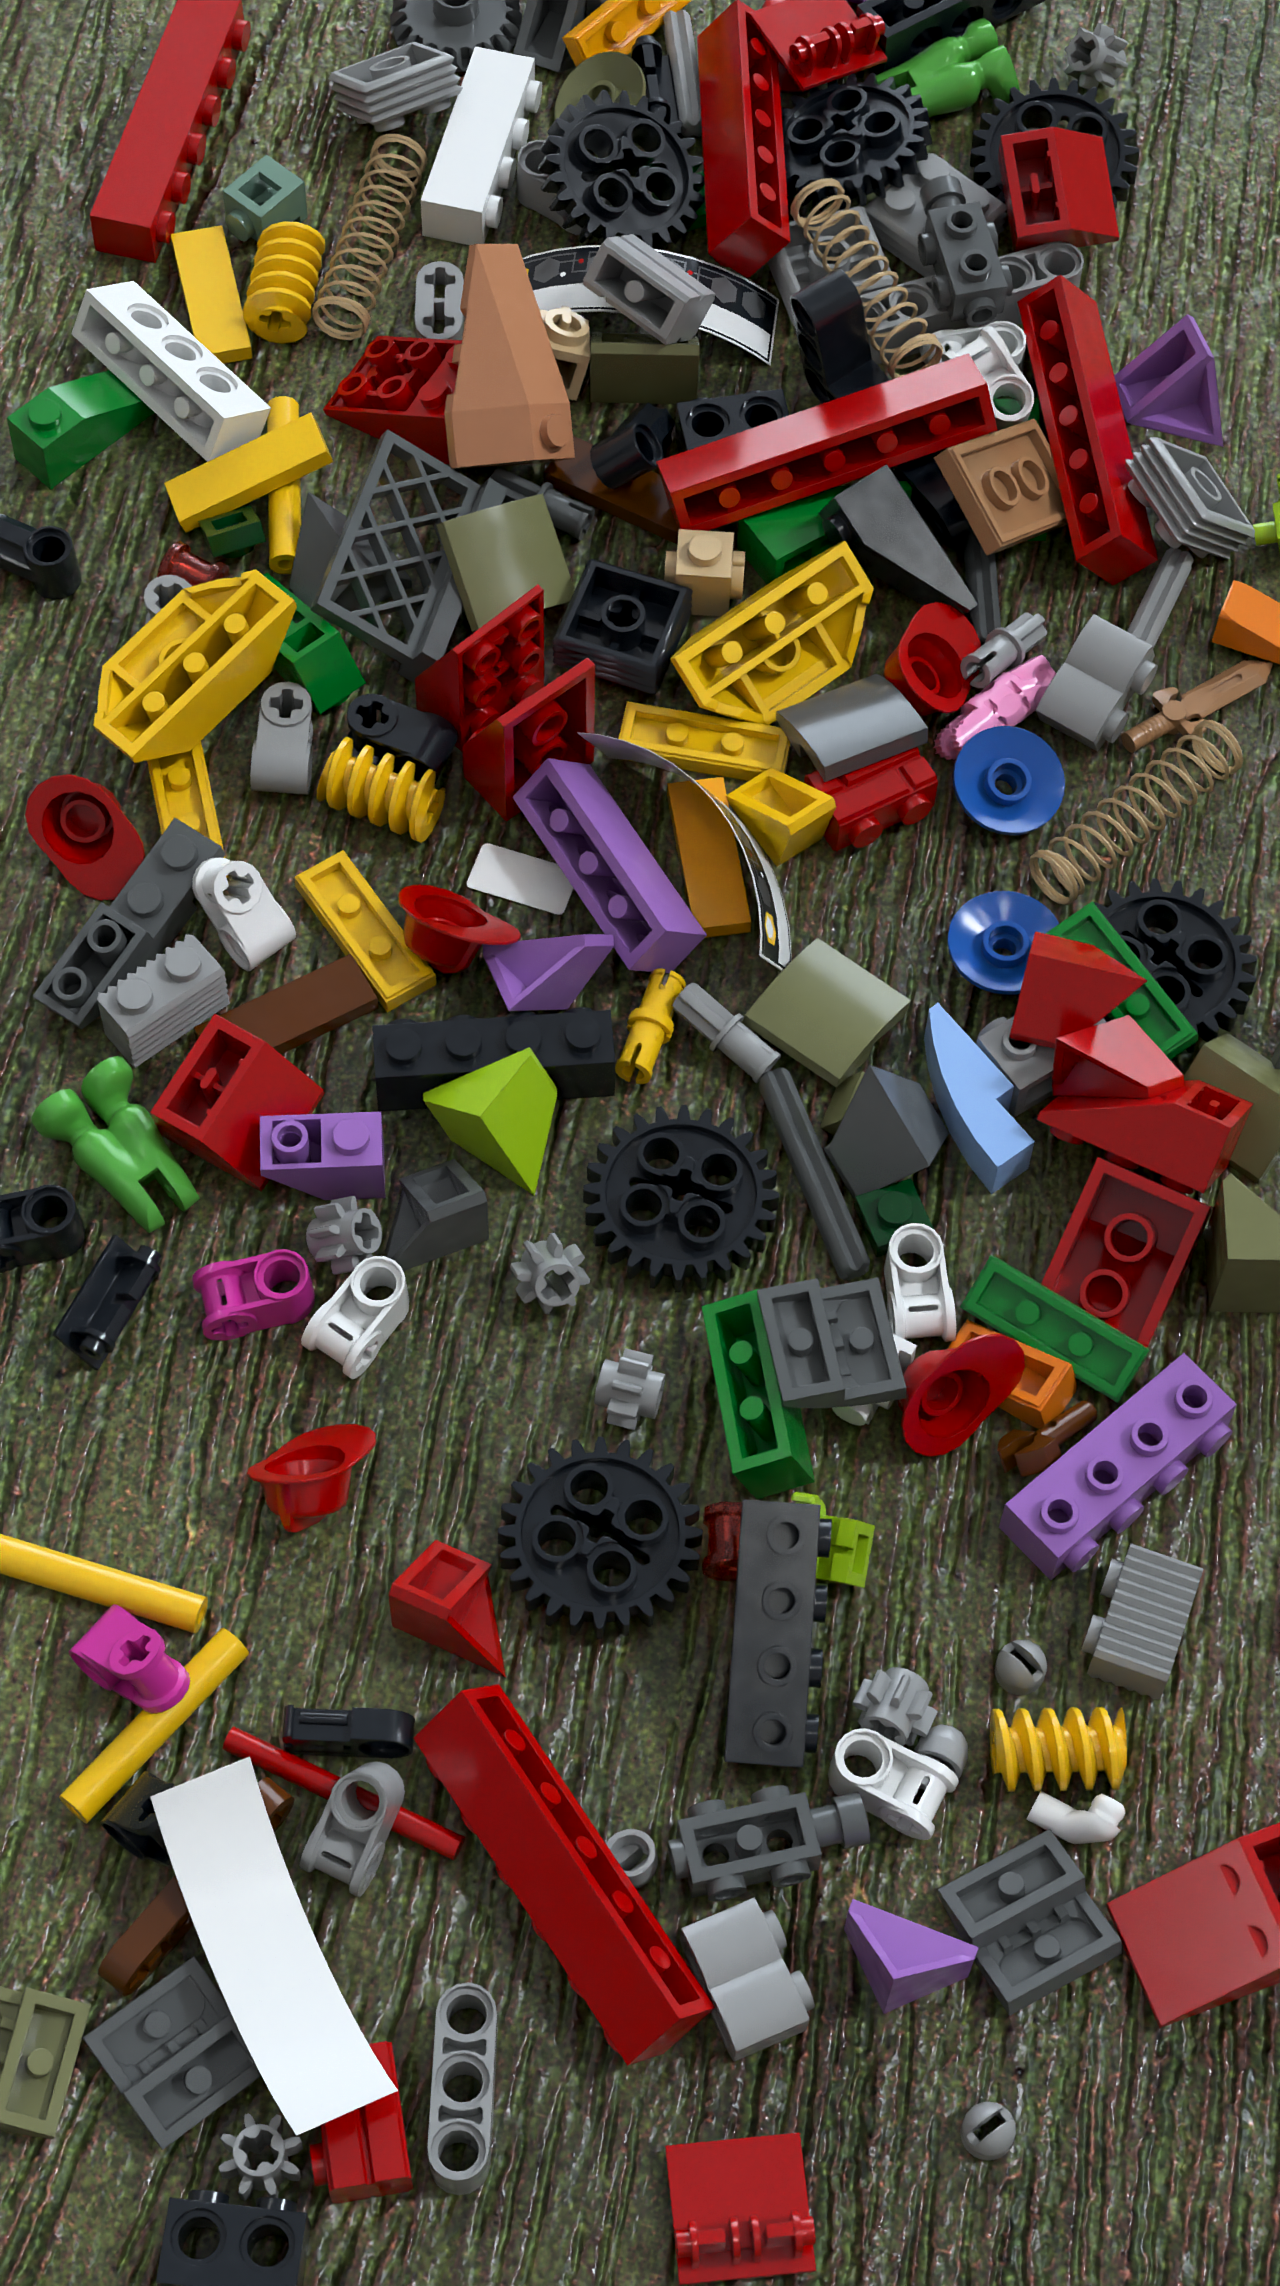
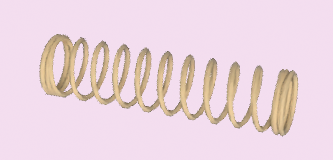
M385 134L379 136L374 141L370 160L365 166V175L360 179L359 191L354 195L353 206L348 211L347 222L342 228V237L336 244V253L330 260L329 271L325 274L324 286L319 290L318 300L312 308L311 315L315 324L331 337L341 340H354L361 338L367 332L371 318L368 312L376 307L374 296L382 290L380 280L387 276L388 268L386 264L393 260L394 252L392 248L399 244L400 237L397 232H400L405 226L403 217L410 212L411 205L409 201L416 196L417 190L415 185L421 181L422 173L427 166L428 158L424 149L410 137L401 134ZM388 142L405 144L416 151L420 157L421 165L418 167L412 160L402 155L393 153L379 154L378 148ZM392 157L401 159L415 169L411 171L400 170L390 166L382 158ZM371 165L375 168V170L370 171ZM378 173L386 181L394 185L411 187V194L405 197L400 191L390 186L374 185L370 176ZM384 173H388L392 176L402 178L407 183L393 180L386 176ZM417 177L413 182L409 179ZM367 180L369 185L364 187L365 181ZM373 189L381 197L390 201L405 202V210L400 213L395 207L385 202L369 201L365 196V191ZM379 189L391 191L399 195L401 198L391 197L387 194H384ZM361 196L364 201L358 203ZM373 204L384 206L392 210L395 214L384 212L376 208ZM368 205L376 213L383 216L399 218L400 225L395 229L388 222L380 218L362 216L359 207ZM356 212L358 217L352 219L353 213ZM361 220L378 232L393 233L395 236L394 241L389 245L384 239L374 234L357 232L353 223ZM367 220L378 222L389 229L377 227ZM350 228L353 233L347 234V229ZM356 236L363 243L373 248L387 249L389 252L388 257L382 260L378 255L368 250L351 248L347 239ZM362 236L373 238L381 242L383 245L372 243L363 238ZM344 243L347 249L341 250V246ZM350 252L359 260L368 264L382 265V274L376 276L371 270L362 266L346 264L341 255ZM358 253L367 254L375 258L377 261L367 259L359 255ZM338 259L342 265L335 266L336 260ZM345 268L358 278L376 281L377 289L370 292L366 287L356 282L340 280L336 275V271ZM352 269L361 270L369 274L370 276H364L360 273L355 272ZM332 275L336 281L329 282L330 276ZM339 284L350 293L370 297L371 305L364 308L360 303L350 298L334 296L330 291V287ZM347 285L355 286L363 290L364 292L356 291L348 287ZM326 291L329 296L323 297L324 292ZM337 304L342 308L352 311L359 316L362 324L353 325L342 322L332 316L324 305ZM321 308L326 316L336 324L345 328L361 329L354 332H344L335 329L320 318L318 309Z
M832 178L819 179L802 188L791 204L790 214L797 225L804 229L805 238L813 244V251L817 257L822 259V266L826 272L830 273L835 270L843 259L854 255L864 245L870 244L875 248L872 257L862 260L845 273L851 278L853 274L865 269L874 260H882L884 268L881 272L868 278L860 286H856L858 293L860 294L863 289L875 284L885 275H890L894 279L890 288L877 294L871 301L862 303L863 307H865V317L873 304L885 299L893 291H902L904 295L899 304L889 308L881 316L865 318L866 322H875L872 331H869L867 328L870 344L875 350L880 352V360L883 365L888 367V373L891 378L895 379L904 376L896 374L895 368L903 369L914 366L930 356L935 348L936 351L933 357L918 370L938 364L943 355L941 343L934 334L925 333L928 326L927 321L916 317L918 307L915 303L906 302L908 297L907 289L897 286L899 277L896 272L887 271L889 265L887 257L878 255L880 246L876 241L868 240L870 230L867 226L859 225L861 216L858 211L849 210L851 200L848 196L844 195L845 190L840 182ZM825 186H832L838 189L837 195L822 200L813 208L807 218L799 216L800 206L809 194ZM835 200L826 210L813 216L824 204ZM843 200H845L846 208L844 211L834 214L840 208ZM846 214L855 216L856 220L853 226L842 230L830 241H818L824 229L838 223ZM824 222L821 226H817V227L808 226V225H816V224H818V223ZM856 229H861L865 232L863 241L852 245L842 255L836 257L827 256L833 244L846 239ZM808 230L817 231L814 239H812ZM818 245L827 246L824 254L819 251ZM827 261H836L833 270L829 267ZM902 307H912L913 314L908 320L898 324L889 332L875 333L882 320L894 315ZM913 322L922 323L923 328L919 335L909 339L901 347L885 349L887 342L894 334L904 330ZM875 337H886L881 347L877 345ZM927 344L932 345L920 358L909 363L897 365L902 357L914 348ZM885 353H894L888 362L885 358Z
M1204 719L1194 727L1192 735H1184L1178 740L1176 748H1167L1163 751L1160 760L1149 762L1144 773H1136L1131 776L1128 786H1119L1115 789L1112 798H1104L1098 803L1096 811H1088L1083 814L1080 824L1068 826L1064 837H1055L1050 840L1048 850L1036 851L1030 856L1029 867L1036 884L1042 892L1058 904L1069 905L1073 903L1078 895L1084 894L1085 884L1081 875L1089 881L1099 882L1101 880V870L1098 863L1108 869L1113 870L1117 868L1115 851L1120 855L1128 857L1133 855L1131 838L1139 843H1148L1150 833L1147 826L1158 831L1164 830L1166 825L1164 814L1173 818L1181 816L1182 807L1180 801L1191 806L1197 804L1198 794L1196 789L1205 793L1212 792L1214 786L1212 776L1225 781L1229 778V774H1234L1241 769L1243 755L1236 738L1222 724ZM1203 727L1210 728L1224 739L1234 756L1235 764L1233 767L1228 766L1222 753L1213 744L1203 739ZM1192 740V747L1196 756L1189 751L1181 749L1182 743ZM1209 748L1218 756L1219 760L1212 754ZM1171 752H1176L1180 769L1165 761L1166 756ZM1180 753L1192 759L1202 769L1209 782L1208 788H1203L1197 784L1189 775ZM1205 761L1215 770L1224 773V775L1220 776L1214 771H1212L1211 768L1205 763ZM1160 765L1164 782L1158 777L1149 774L1153 766ZM1165 766L1178 773L1192 791L1193 800H1186L1176 791L1168 779ZM1145 777L1148 794L1133 787L1135 780ZM1149 779L1161 785L1170 794L1177 807L1175 814L1168 811L1158 801L1152 791ZM1129 790V798L1133 808L1125 802L1117 800L1120 792ZM1133 792L1138 793L1154 807L1161 820L1160 826L1154 825L1141 812ZM1113 803V810L1117 821L1109 815L1101 813V809L1105 804ZM1117 804L1129 811L1138 820L1144 830L1145 838L1140 839L1126 826L1120 816ZM1097 816V823L1102 835L1084 825L1087 818ZM1101 817L1113 824L1121 832L1127 841L1129 851H1123L1111 840L1103 826ZM1072 830H1081V836L1086 848L1068 838ZM1085 830L1097 837L1106 847L1113 860L1111 865L1103 861L1093 850ZM1064 841L1071 863L1060 854L1052 851L1054 844ZM1069 844L1075 846L1089 859L1096 871V877H1091L1081 868L1074 858ZM1038 858H1042L1050 863L1058 881L1069 891V897L1058 893L1045 879L1039 868ZM1076 879L1078 880V883L1080 885V890H1078Z

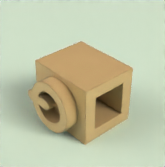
M567 306L549 311L539 309L568 399L577 401L591 358L589 320L584 319Z
M679 529L677 551H666L664 580L692 589L691 615L721 617L729 611L730 599L742 600L745 552L733 551L734 532Z

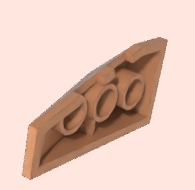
M518 244L469 245L460 310L465 317L462 344L454 345L452 363L458 365L454 394L447 395L444 412L449 465L453 469L517 466L575 458L570 402Z

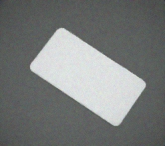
M489 843L482 845L467 880V886L471 889L557 915L564 913L574 889L558 864Z

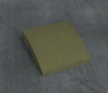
M543 493L479 510L436 525L472 632L477 631L537 584L544 589V610L563 606L570 602L575 589Z
M816 938L766 988L745 1014L742 1023L837 1087L868 1060L874 1043L905 1017L911 1000L819 938Z
M0 1986V2131L54 2139L91 2004L26 1987L24 1992Z

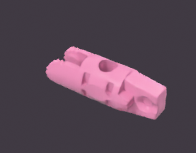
M1039 655L1008 672H1003L980 693L961 706V714L949 722L937 734V738L934 740L935 746L933 747L936 749L935 754L938 753L940 758L945 757L946 760H954L967 741L977 733L997 726L1015 727L1037 709L1042 696L1056 675L1048 660L1043 655Z

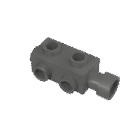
M944 175L933 178L923 185L919 193L927 220L925 232L918 235V252L922 265H933L936 276H933L931 281L935 306L937 308L947 307L951 322L966 319L967 323L971 326L985 325L991 322L997 314L1003 313L1005 299L1011 296L1013 291L1009 266L1007 264H1000L997 255L998 235L993 222H986L980 201L966 204L960 181L956 177Z
M777 1785L753 1793L750 1797L752 1804L727 1809L724 1800L714 1799L689 1807L687 1809L688 1818L677 1821V1839L667 1841L675 1880L687 1879L691 1898L707 1895L709 1901H724L744 1894L747 1891L746 1886L772 1880L773 1886L786 1887L804 1882L811 1877V1871L819 1870L822 1856L820 1848L841 1844L843 1849L870 1844V1831L865 1807L859 1792L832 1797L830 1805L810 1809L806 1792L790 1795L788 1786ZM774 1837H782L790 1843L791 1848L771 1852L767 1842ZM711 1851H718L726 1856L728 1862L707 1866L703 1858Z

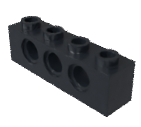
M867 0L857 5L856 15L858 18L865 13H871L873 16L879 15L885 23V34L880 36L878 45L887 56V62L870 67L878 75L908 61L926 47L942 38L962 36L970 22L985 18L995 26L1046 0Z

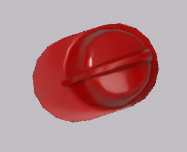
M939 602L922 606L911 619L899 645L886 660L884 678L903 694L919 716L931 715L936 712L946 714L956 712L964 704L972 687L970 683L978 676L980 671L977 670L965 680L960 670L962 659L981 647V642L974 626L963 613L951 605Z
M66 774L52 776L41 782L29 796L25 818L28 831L39 848L50 858L68 882L83 895L97 900H115L145 859V852L140 836L132 823L123 814L121 805L114 794L101 784L91 782L83 777Z
M411 885L403 887L398 894L399 905L406 912L403 931L406 946L411 952L427 961L432 967L442 973H459L468 968L482 947V944L508 945L518 942L521 938L519 930L514 926L484 912L465 897L447 889L431 885Z
M1002 1334L981 1335L965 1341L957 1348L928 1351L917 1357L906 1368L903 1374L906 1385V1398L899 1399L898 1404L903 1412L901 1422L903 1437L914 1452L929 1457L944 1455L958 1448L1012 1393L1019 1384L1025 1369L1024 1351L1015 1339Z
M336 1424L311 1430L290 1440L267 1459L248 1468L247 1477L261 1483L267 1506L272 1513L280 1516L284 1529L291 1533H297L317 1524L327 1515L345 1507L348 1501L352 1466L365 1457L376 1445V1433L369 1427L358 1424Z

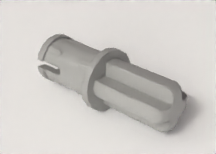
M1025 612L1007 627L995 628L987 635L984 645L962 659L960 670L963 678L966 680L977 670H981L982 673L974 678L970 685L976 688H984L1005 669L1011 670L1022 664L1025 654L1045 639L1047 635V630L1043 626L1044 617L1039 613L1033 616Z
M689 984L676 997L672 1005L673 1009L711 1042L709 1049L713 1052L718 1049L721 1050L750 1075L755 1083H758L762 1074L770 1071L781 1057L780 1053L770 1048L742 1023L743 1015L740 1013L735 1016L731 1014L698 984Z

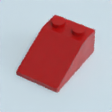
M587 657L530 697L521 700L514 708L497 718L490 725L478 729L470 736L466 744L462 746L464 778L506 822L521 812L512 797L547 758L584 764L594 762V746L577 732L594 734L595 664Z
M1097 1157L1041 1284L1149 1348L1197 1247L1213 1207L1104 1158Z

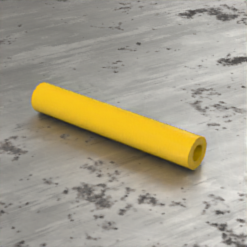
M278 396L272 398L267 403L271 407L267 417V433L299 418V404L291 397ZM300 478L268 493L269 567L279 574H291L301 528Z
M0 1534V1574L107 1607L116 1604L130 1614L196 1634L202 1625L208 1605V1597Z
M221 1628L184 1666L189 1673L190 1685L182 1700L164 1712L150 1713L142 1710L59 1796L62 1803L77 1818L87 1824L249 1655V1651L244 1644L230 1631Z

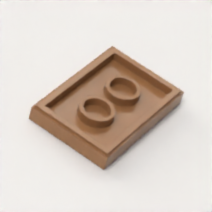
M1035 419L947 448L934 457L987 556L1068 525L1051 448Z

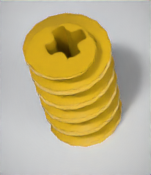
M283 221L268 226L258 238V250L254 256V267L250 274L247 300L243 306V319L248 328L258 337L269 342L281 344L296 342L303 338L308 331L306 324L311 318V305L315 300V288L319 281L318 272L322 267L321 256L325 252V239L317 230L299 222Z
M345 737L337 749L331 753L324 766L317 787L318 803L326 799L329 807L336 810L347 807L349 814L359 819L368 814L370 823L379 827L388 823L390 830L399 835L409 830L411 839L420 843L424 842L433 831L445 801V789H435L436 772L428 769L419 782L414 781L415 764L413 762L407 761L398 774L394 773V755L386 753L376 766L373 764L374 748L372 746L366 745L356 758L352 756L353 739Z
M1070 1707L1067 1710L1062 1726H1060L1055 1711L1052 1708H1044L1040 1713L1036 1727L1033 1724L1029 1711L1025 1708H1018L1015 1711L1010 1727H1008L1003 1712L1000 1709H992L990 1718V1758L993 1775L1001 1773L1008 1792H1015L1020 1774L1027 1773L1035 1792L1041 1791L1046 1773L1053 1772L1060 1791H1067L1072 1772H1079L1087 1791L1093 1790L1098 1772L1105 1771L1112 1790H1119L1127 1763V1735L1123 1708L1121 1707L1118 1710L1114 1725H1112L1107 1710L1104 1707H1095L1088 1726L1085 1723L1081 1710L1077 1707Z

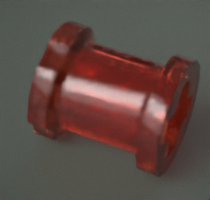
M181 541L174 543L168 549L157 573V577L176 575L185 579L192 586L217 579L230 578L228 565L223 562L212 564L191 553L190 546Z
M718 1502L704 1508L703 1524L708 1527V1556L702 1560V1572L708 1578L727 1582L736 1581L742 1502Z

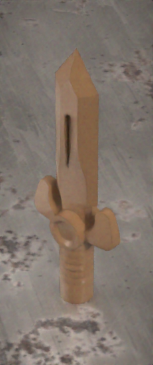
M1243 660L1182 694L1181 702L1175 700L1178 695L1177 688L1169 687L1154 692L1152 702L1160 712L1123 732L1121 740L1124 747L1133 753L1165 734L1175 735L1181 733L1183 736L1192 735L1194 727L1203 721V718L1265 684L1273 662L1268 660ZM1192 718H1202L1195 722L1188 721ZM1203 727L1202 734H1204L1208 728Z

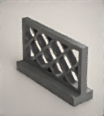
M387 429L378 441L310 610L400 662L398 674L415 683V678L444 656L463 607L436 525L459 516L502 504L508 488L491 478L487 479L482 485H479ZM390 453L407 463L413 479L395 483L386 462ZM378 481H379L380 484H381V486L376 487V486H377V483H378ZM443 484L461 495L457 507L442 511L432 486ZM418 489L428 514L410 518L400 493ZM386 496L396 522L378 526L369 503L371 499ZM361 524L364 528L363 530H359ZM432 524L441 547L439 551L425 554L414 528ZM401 532L411 558L393 562L382 536ZM369 540L379 565L360 570L351 547L355 542ZM344 567L346 573L341 574L342 569ZM416 568L424 591L421 595L408 598L397 572ZM383 575L394 601L375 606L365 579ZM351 583L361 610L350 612L331 601L330 599L335 587ZM416 606H417V609H416V611H415V613H414L412 607H416ZM399 612L407 631L404 642L386 632L380 615Z

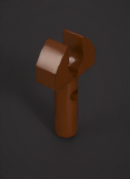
M1087 1400L1080 1401L1036 1432L1013 1429L1001 1437L998 1443V1453L1004 1473H1007L1017 1465L1021 1477L1044 1472L1062 1456L1059 1445L1096 1421L1097 1411L1093 1404Z

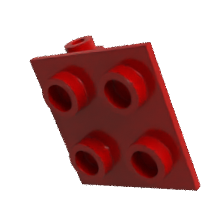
M784 0L749 13V18L802 92L887 62V56L878 45L880 36L885 34V23L882 17L865 13L858 18L846 0Z
M800 2132L665 2146L679 2286L816 2272L813 2246L816 2244L813 2216H810Z

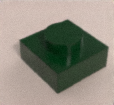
M251 505L198 521L203 540L213 558L221 555L224 558L241 557L250 553L254 549L253 545L266 542L261 521Z
M911 1178L855 1196L854 1209L876 1258L887 1254L889 1241L894 1232L901 1226L919 1223L933 1228Z

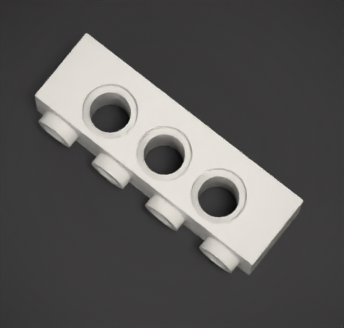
M130 281L86 289L71 334L207 462L261 436L271 407L136 282Z

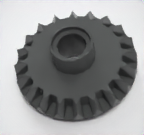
M393 0L390 19L392 35L399 47L411 42H417L448 53L455 57L451 63L457 67L455 72H466L475 46L506 53L513 49L519 34L522 13L519 0Z

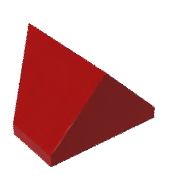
M1035 931L1009 1038L1055 1049L1057 1037L1094 1026L1146 983L1147 980L1094 945Z
M1130 1015L1056 1038L1052 1074L1053 1095L1150 1099L1185 1087L1182 1072Z
M435 1540L392 1583L388 1594L392 1626L506 1678L488 1576L492 1564Z

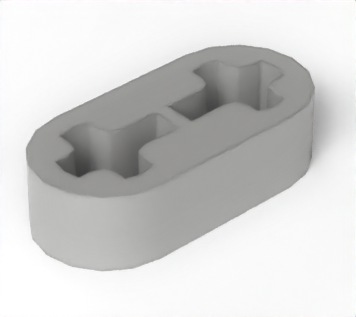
M431 262L423 266L417 274L415 297L416 338L462 340L464 315L460 310L464 279L460 269L450 262ZM436 285H446L445 298H435ZM435 320H445L444 333H433Z

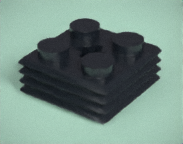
M590 559L585 566L554 636L553 663L571 669L588 657L595 664V677L650 694H656L670 665V658L676 651L692 613V589Z

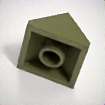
M591 332L590 402L676 404L697 399L699 340L697 334L691 340L677 341V343L665 345L650 333Z
M1226 1033L1203 1044L1184 1075V1080H1201L1254 1103L1228 1165L1258 1185L1280 1157V1069H1274L1270 1060L1229 1033Z
M1230 1173L1222 1181L1204 1233L1209 1312L1280 1313V1215Z

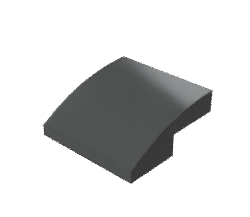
M874 674L776 711V720L799 757L808 755L824 782L928 743V727L903 694L879 674Z
M878 1277L820 1288L818 1278L757 1290V1298L783 1407H847L906 1398V1385Z
M1050 1829L938 1889V1896L962 1941L979 1947L974 1961L1009 2016L1122 1954V1940L1086 1892L1084 1875Z
M194 1956L82 2037L87 2047L161 2150L165 2149L261 2076L226 2001Z

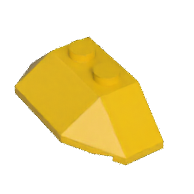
M842 541L776 578L691 636L670 660L700 708L741 721L770 725L776 721V711L803 702L852 667L863 628L866 605L870 604L874 588L847 542Z
M256 569L241 573V577L217 579L183 588L102 666L97 713H95L93 724L96 731L134 763L191 751L271 673L297 608L295 600Z

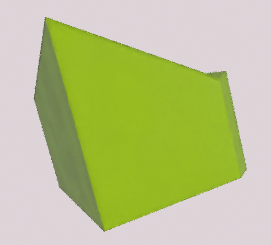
M530 1047L423 1093V1101L451 1141L535 1196L556 1104L557 1087Z

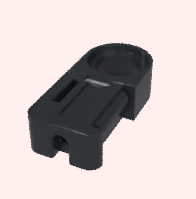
M287 1705L284 1708L282 1742L284 1743V1750L293 1755L401 1758L413 1752L415 1718L409 1713L393 1709L352 1707L351 1711L294 1708V1705Z

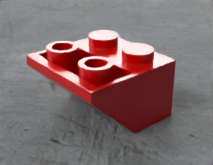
M1048 127L1000 136L998 160L1014 252L1058 241L1070 243L1077 248L1119 241L1103 137L1058 127Z
M214 1014L150 1111V1114L163 1137L262 1192L270 1179L261 1176L260 1116L312 1114L325 1092L324 1089L266 1041Z

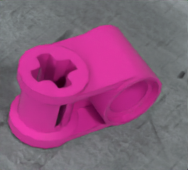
M287 1249L274 1250L269 1253L235 1261L214 1262L203 1266L192 1275L193 1288L201 1293L206 1318L202 1321L203 1335L211 1340H231L245 1336L250 1332L284 1324H294L303 1320L312 1311L315 1304V1292L304 1258L297 1252ZM282 1281L298 1283L293 1290L286 1293L271 1291L276 1284ZM224 1296L227 1299V1305L225 1306L222 1302V1297Z
M113 1604L68 1651L76 1665L95 1683L108 1691H115L146 1712L159 1713L174 1707L185 1696L190 1685L189 1673L180 1662L166 1655L164 1652V1640L157 1631L141 1623L128 1611L116 1604Z

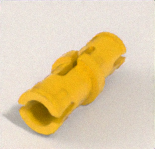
M664 968L651 971L648 979L649 983L639 1008H635L630 1013L627 1021L629 1035L620 1058L615 1064V1072L625 1081H631L636 1067L639 1069L636 1084L648 1083L653 1074L652 1070L662 1044H666L671 1039L674 1030L672 1017L675 1012L672 1005L679 993L686 987L683 977L672 970L669 973L666 985L661 984L665 975Z

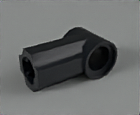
M649 402L639 406L632 411L610 437L592 446L590 450L591 463L597 477L605 486L615 490L658 467L656 461L663 459V452L672 442L671 433L676 425L667 408L660 409L654 407Z
M0 513V568L32 581L36 592L44 598L55 600L72 595L79 588L82 578L73 541L69 533L55 526H44L36 529Z

